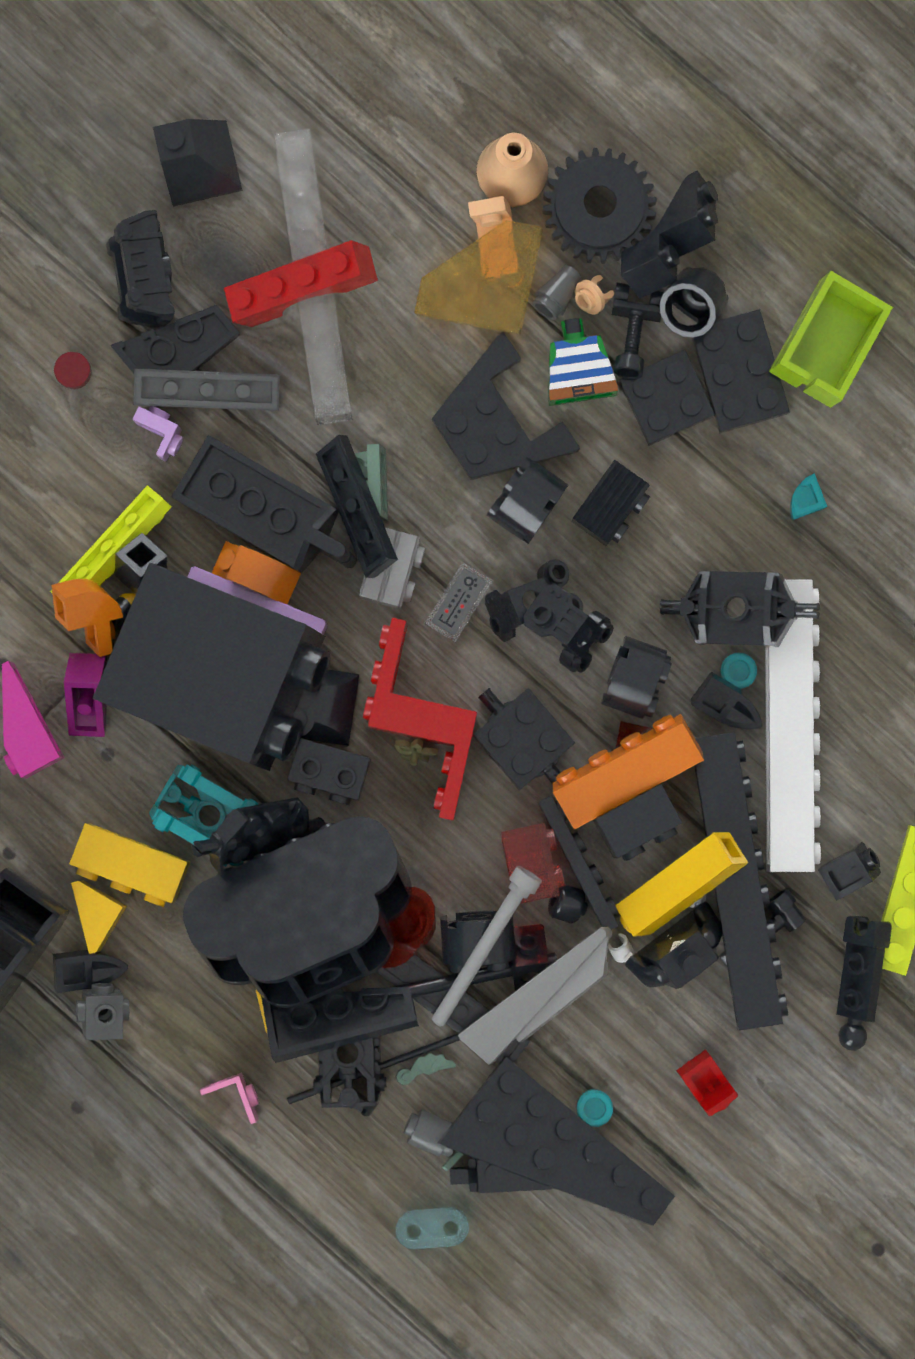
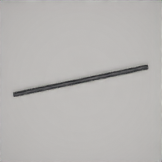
M459 1033L381 1062V1070L460 1041ZM357 1071V1079L364 1077V1075L360 1071ZM338 1078L333 1080L332 1088L343 1085L344 1079ZM312 1088L288 1097L289 1105L316 1095V1090Z

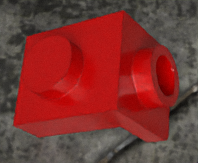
M706 1049L676 1070L708 1116L726 1109L738 1097V1093Z

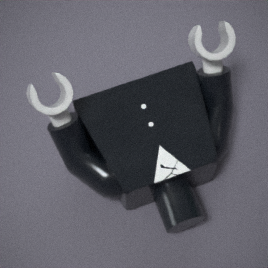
M704 895L689 906L695 908L693 911L637 953L633 954L634 950L628 938L622 933L618 934L623 943L622 946L613 948L608 944V949L614 960L620 963L626 962L625 966L645 986L654 988L668 985L679 989L718 960L719 956L716 947L719 945L723 935L721 923L709 903L705 902L706 895Z

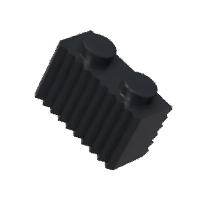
M614 460L576 512L571 522L605 546L611 540L618 543L629 528V525L624 522L632 510L639 514L650 499V496L645 493L650 484Z

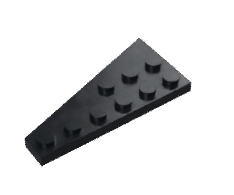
M507 1057L500 1061L437 1143L439 1146L460 1152L468 1157L489 1163L510 1173L568 1193L576 1198L589 1201L650 1226H654L675 1197Z

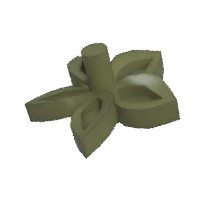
M419 738L415 739L412 743L406 740H396L394 745L396 750L401 753V758L410 761L412 766L417 765L418 759L428 763L429 756L437 755L439 750L437 748H423V741Z

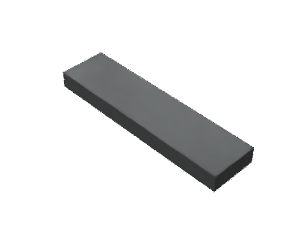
M134 368L133 405L279 411L280 374Z

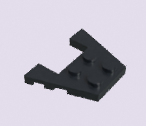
M504 332L497 336L432 417V422L470 480L513 470L519 467L526 457L540 463L551 458L574 454L580 450L579 445L563 421L538 438L530 441L498 393L491 380L521 361V357Z

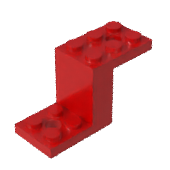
M392 618L390 626L383 625L379 646L380 649L385 651L382 662L375 660L371 682L377 685L374 697L367 696L363 718L369 720L368 726L370 729L454 747L453 752L446 751L441 773L448 775L445 788L438 787L433 808L440 810L439 818L454 821L477 712L393 693L408 625L406 620Z

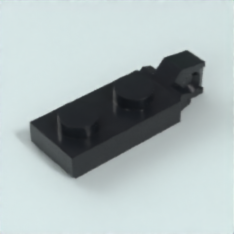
M468 1158V1166L451 1167L449 1170L450 1184H469L470 1192L495 1193L552 1190L550 1187L474 1158Z

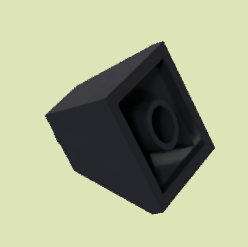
M185 119L153 127L160 162L173 207L243 191L226 120Z

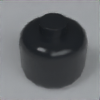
M558 884L554 888L548 904V912L552 918L568 923L578 921L581 915L584 916L586 914L588 903L585 902L584 891L566 884Z

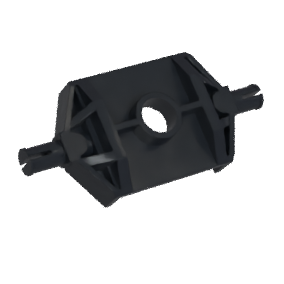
M699 571L685 598H681V600L661 599L660 605L663 607H674L660 608V614L684 617L695 642L699 645L724 644L779 647L794 620H797V618L819 619L820 613L817 611H806L820 610L819 603H798L795 601L783 575L775 572ZM734 598H741L745 603V611L741 616L732 618L727 611L728 604Z
M298 797L237 808L226 815L225 820L216 832H212L210 839L194 841L192 852L196 857L209 854L211 865L222 877L226 874L223 865L250 860L257 854L269 853L281 848L291 839L303 838L317 832L319 828L325 825V821L321 817L309 820V809Z

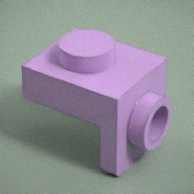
M150 406L149 410L138 407L133 421L138 426L164 437L156 455L159 459L166 462L169 456H175L183 442V437L180 436L181 428L168 420L170 414L157 407Z

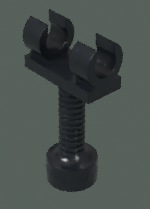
M617 282L611 315L627 317L629 321L624 354L616 357L614 373L624 379H638L642 377L644 369V359L638 356L643 320L660 323L662 317L660 314V301L666 290L660 289L651 293L649 305L628 301L630 286Z

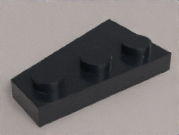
M217 305L177 319L176 322L156 330L151 329L141 333L140 336L124 342L120 341L110 346L133 374L134 368L197 371L239 337L240 332Z

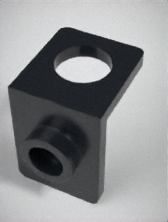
M542 924L514 927L516 958L511 961L515 991L529 982L523 980L522 976L532 972L541 973L549 967L545 930Z

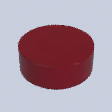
M64 353L55 362V377L62 386L68 389L82 388L91 378V365L80 353Z

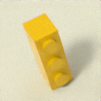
M85 823L69 864L78 867L77 875L93 881H97L99 875L112 880L111 888L130 894L133 888L146 893L145 901L164 907L166 901L169 903L176 902L191 861L91 823Z

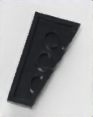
M409 987L362 988L361 991L345 992L343 989H337L303 1005L292 1008H281L271 1005L261 997L271 1056L275 1063L419 1026L413 995Z

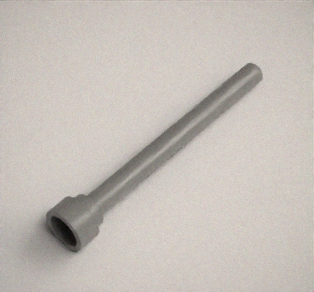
M516 866L509 878L511 881L508 886L510 892L434 1013L432 1021L440 1027L445 1026L522 899H527L530 894H535L542 880L529 870L521 866Z

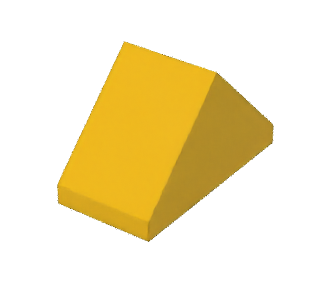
M84 880L72 882L88 952L91 954L101 951L127 906Z

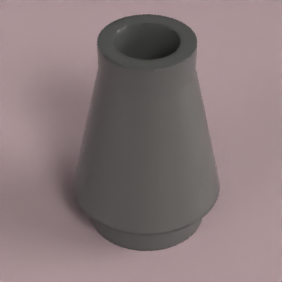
M564 265L555 276L534 293L533 307L550 320H555L558 315H564L575 287L581 279V275L574 268Z

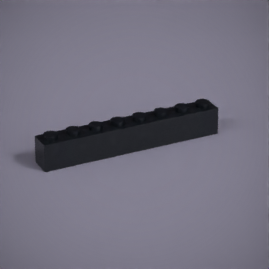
M735 732L695 738L704 757V761L694 767L706 838L712 833L730 832L748 861L747 865L714 888L719 921L723 931L722 939L737 1031L783 1024L782 1017L788 1016V1007L785 994L778 995L776 980L782 979V971L779 957L772 958L770 943H776V935L773 921H766L764 907L770 906L767 884L760 885L758 871L764 870L761 848L754 849L752 834H758V826L755 812L748 813L746 798H752V790L749 776L742 777L740 763L746 762L743 740L736 741Z

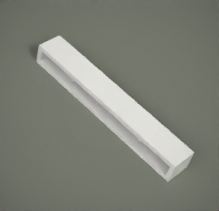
M785 579L795 601L798 603H819L818 588H813V580ZM797 618L779 647L765 646L766 871L815 872L814 864H820L821 860L820 843L814 842V828H820L821 815L820 807L814 806V791L820 790V771L814 770V755H819L820 736L819 733H814V719H819L820 701L819 697H813V682H819L820 668L819 661H813V646L819 645V625H813V618Z

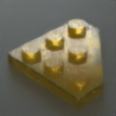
M508 220L499 224L421 278L414 313L418 316L521 335L543 232L542 227Z

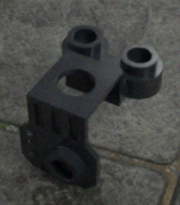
M550 560L538 569L537 580L510 589L503 594H500L497 590L485 596V606L490 615V626L494 634L503 642L516 637V628L524 624L523 616L527 611L523 604L524 593L534 591L537 597L545 586L556 584L562 588L569 580V569L566 564L560 560ZM553 568L559 572L560 579L553 575ZM569 593L572 595L573 605L583 611L581 599L577 595Z
M556 584L545 586L523 616L524 625L540 637L552 635L562 642L564 649L560 654L559 663L571 672H584L592 661V655L589 653L590 646L597 642L605 643L612 635L614 629L610 619L599 611H593L587 615L575 607L572 595Z

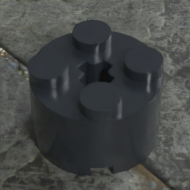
M526 457L486 516L520 540L529 544L567 489L568 484L534 460Z
M625 636L623 646H620L607 681V684L610 685L607 693H603L601 704L641 719L644 716L652 718L659 697H657L659 692L656 689L658 682L665 684L672 665L670 663L671 656L667 655V650Z
M497 911L456 913V920L449 922L447 921V915L440 917L442 961L444 964L450 965V972L460 973ZM513 915L482 964L487 965V970L509 969V961L516 958Z

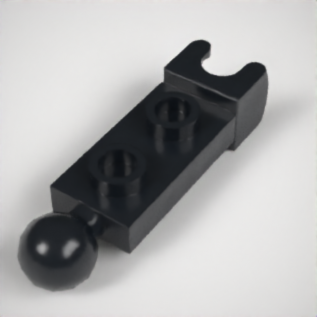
M848 916L846 918L843 941L847 943L836 1015L848 1017L847 1023L840 1028L838 1037L842 1047L850 1051H856L866 1043L867 1032L862 1026V1021L875 1022L885 948H889L892 924L889 921L869 922L868 917Z

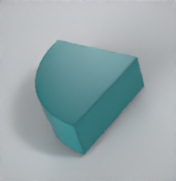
M815 473L806 477L797 486L790 502L792 521L828 507Z

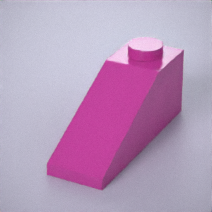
M10 661L3 663L4 747L8 753L3 757L13 775L19 774L21 778L27 779L65 757L16 665Z

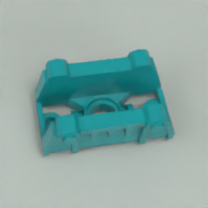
M177 764L173 774L151 808L149 815L154 820L152 822L155 825L154 828L167 833L170 830L194 845V841L210 839L212 832H216L225 820L226 815L232 810L258 805L259 803L251 798L249 800L245 798L243 801L202 777L203 773L200 772V768L193 764L191 766L188 764L186 766ZM176 777L197 788L200 799L194 795L190 799L182 795L181 788L174 782ZM162 801L169 803L179 802L185 805L183 811L192 816L177 818L159 806ZM213 805L218 808L220 819L216 825L206 826L201 822L200 812L203 807ZM241 861V862H238V863L225 864V865H223V866H225V867H227V865L240 866V865H242L245 861Z

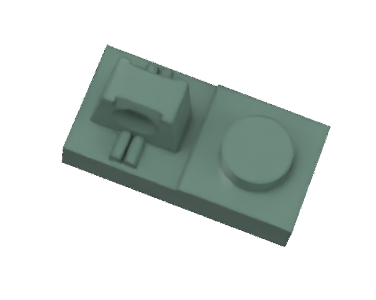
M368 444L367 451L355 453L364 478L368 479L366 482L382 521L388 520L386 449L380 444Z

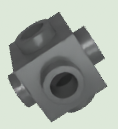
M110 983L92 984V989H82V1000H76V1022H82V1033L85 1039H123V1021H129V999H123L120 989L114 988V985Z

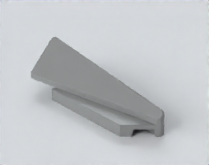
M601 927L467 1027L458 1037L488 1065H491L515 1039L518 1042H524L607 976L608 962L606 960L612 930L609 927Z

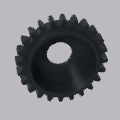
M593 148L591 157H586L585 153L581 150L578 153L577 162H574L570 157L566 158V170L559 166L555 168V175L558 180L549 178L547 181V186L553 192L547 191L543 194V200L551 203L542 208V214L551 215V218L545 221V227H555L556 230L553 232L551 239L556 241L562 238L561 250L564 252L569 247H572L574 249L573 258L575 259L581 253L587 254V263H591L594 256H599L601 263L605 264L607 255L612 254L613 258L619 261L621 250L632 247L633 241L637 244L644 239L642 234H640L641 232L650 234L652 226L646 220H655L656 212L648 209V207L655 206L657 198L648 196V194L653 191L654 185L653 183H643L648 173L645 170L637 174L635 170L638 162L636 160L632 161L629 165L624 163L626 154L623 152L616 159L612 158V149L610 148L607 149L605 156H599L598 149ZM594 187H606L615 195L616 207L607 217H594L587 212L584 206L585 195Z

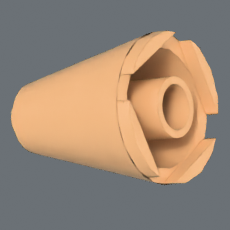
M519 133L506 134L492 141L482 151L477 164L479 186L488 198L504 196L512 208L527 205L539 196L546 184L548 177L546 157L539 146Z

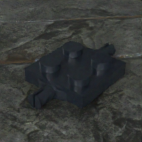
M488 688L478 698L492 714L487 723L472 736L519 791L531 780L543 775L553 784V782L557 781L556 776L561 773L555 765L561 755L574 745L575 742L529 688L515 700L504 704Z

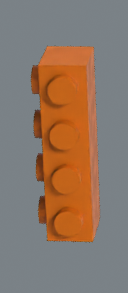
M682 714L674 718L672 715L662 717L652 725V730L642 735L639 732L633 733L620 742V747L609 753L607 750L599 751L588 759L589 763L577 770L575 767H570L556 776L557 781L553 782V794L574 830L704 761L703 752Z

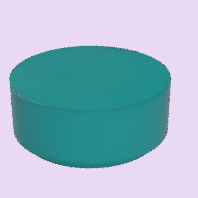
M738 652L729 655L720 666L721 678L740 689L751 685L757 675L755 661L745 653Z
M590 1089L582 1093L578 1098L576 1111L578 1116L588 1125L599 1127L610 1120L613 1113V1104L605 1092L598 1089Z

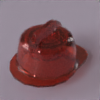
M412 887V896L407 908L398 918L389 922L394 936V946L388 961L382 968H395L406 963L418 948L426 945L433 937L436 930L435 905L432 897L425 890Z

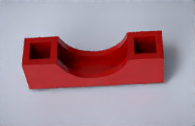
M350 240L224 288L232 322L254 327L283 316L282 313L286 308L300 301L325 294L347 293L377 282L378 278L369 246Z

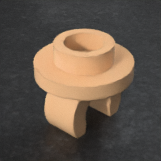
M601 275L594 276L591 280H582L575 287L577 305L583 311L592 315L601 312L605 304L615 294L613 290L605 294L602 293L601 289L597 286L603 279Z

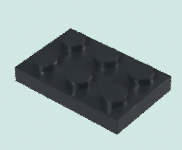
M760 309L716 321L713 327L704 335L692 337L710 403L715 413L719 434L790 413L781 379L769 372L775 359Z

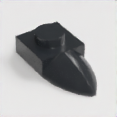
M713 672L709 673L690 699L692 706L730 727L758 729L763 726L757 709L742 695L741 689Z
M88 950L53 954L54 988L57 993L92 989V984L110 983L128 970V964L120 959L104 954H89Z

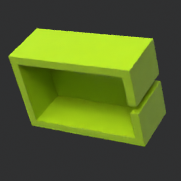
M828 272L816 285L769 372L796 388L802 384L806 385L803 390L804 393L830 408L843 400L893 307L835 272Z

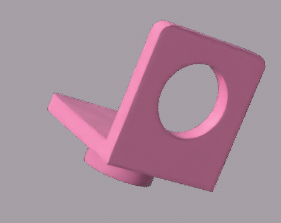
M242 1073L200 1089L201 1095H205L236 1083L250 1124L258 1121L254 1106L259 1105V1100L253 1084L246 1085Z

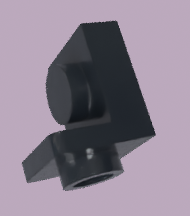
M863 842L818 869L836 901L873 882L881 873L877 855L871 848L867 849Z

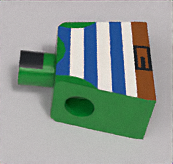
M582 318L562 321L561 326L564 340L552 342L549 347V406L617 396L618 385L601 336L585 337Z

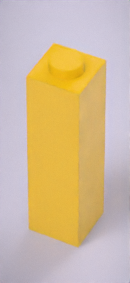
M730 832L712 833L616 904L615 907L621 915L620 922L633 937L651 935L747 865L748 861Z

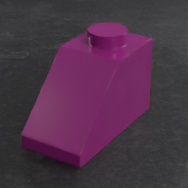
M69 653L64 678L69 736L105 737L107 704L92 698L107 665L106 656L99 657L97 654Z

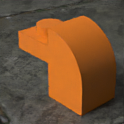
M225 541L212 571V574L284 604H288L301 575L300 572L277 560L242 545L238 546Z
M73 579L51 585L55 618L68 631L84 628L86 644L99 657L111 654L113 650L112 640L115 639V628L111 620L123 618L119 604L99 584L88 579Z

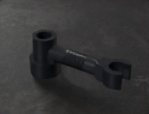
M788 888L781 890L770 898V906L766 907L772 915V918L768 921H773L775 933L783 927L788 932H792L806 921L804 915L795 905L796 899ZM724 951L719 957L727 967Z

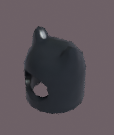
M704 267L684 268L677 275V281L669 285L661 298L660 314L664 323L673 332L684 337L694 338L704 335L713 327L728 303L729 297L726 294L724 282L715 272ZM672 304L697 322V324L687 326L679 323L673 316Z

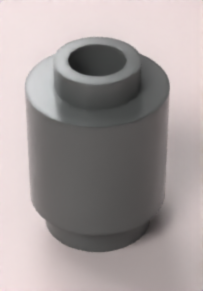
M423 1109L420 1110L418 1115L411 1113L403 1131L404 1134L408 1135V1144L437 1157H440L441 1154L450 1157L453 1152L452 1149L437 1145L438 1141L452 1125V1122Z

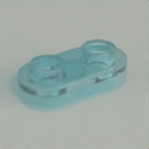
M454 1207L408 1211L399 1218L396 1225L397 1239L400 1244L408 1249L455 1246L465 1240L469 1231L466 1215ZM452 1221L456 1223L457 1231L453 1234L446 1233L443 1229L446 1222ZM410 1225H417L420 1227L421 1233L417 1237H411L407 1233V1228Z

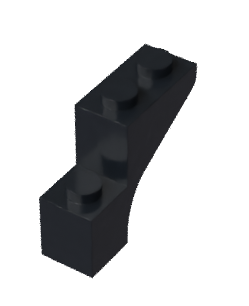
M698 170L689 174L683 180L655 229L643 240L622 251L621 276L639 299L677 281V265L680 264L679 257L715 241V224L718 223L716 214L718 194L714 185L710 181L706 182Z

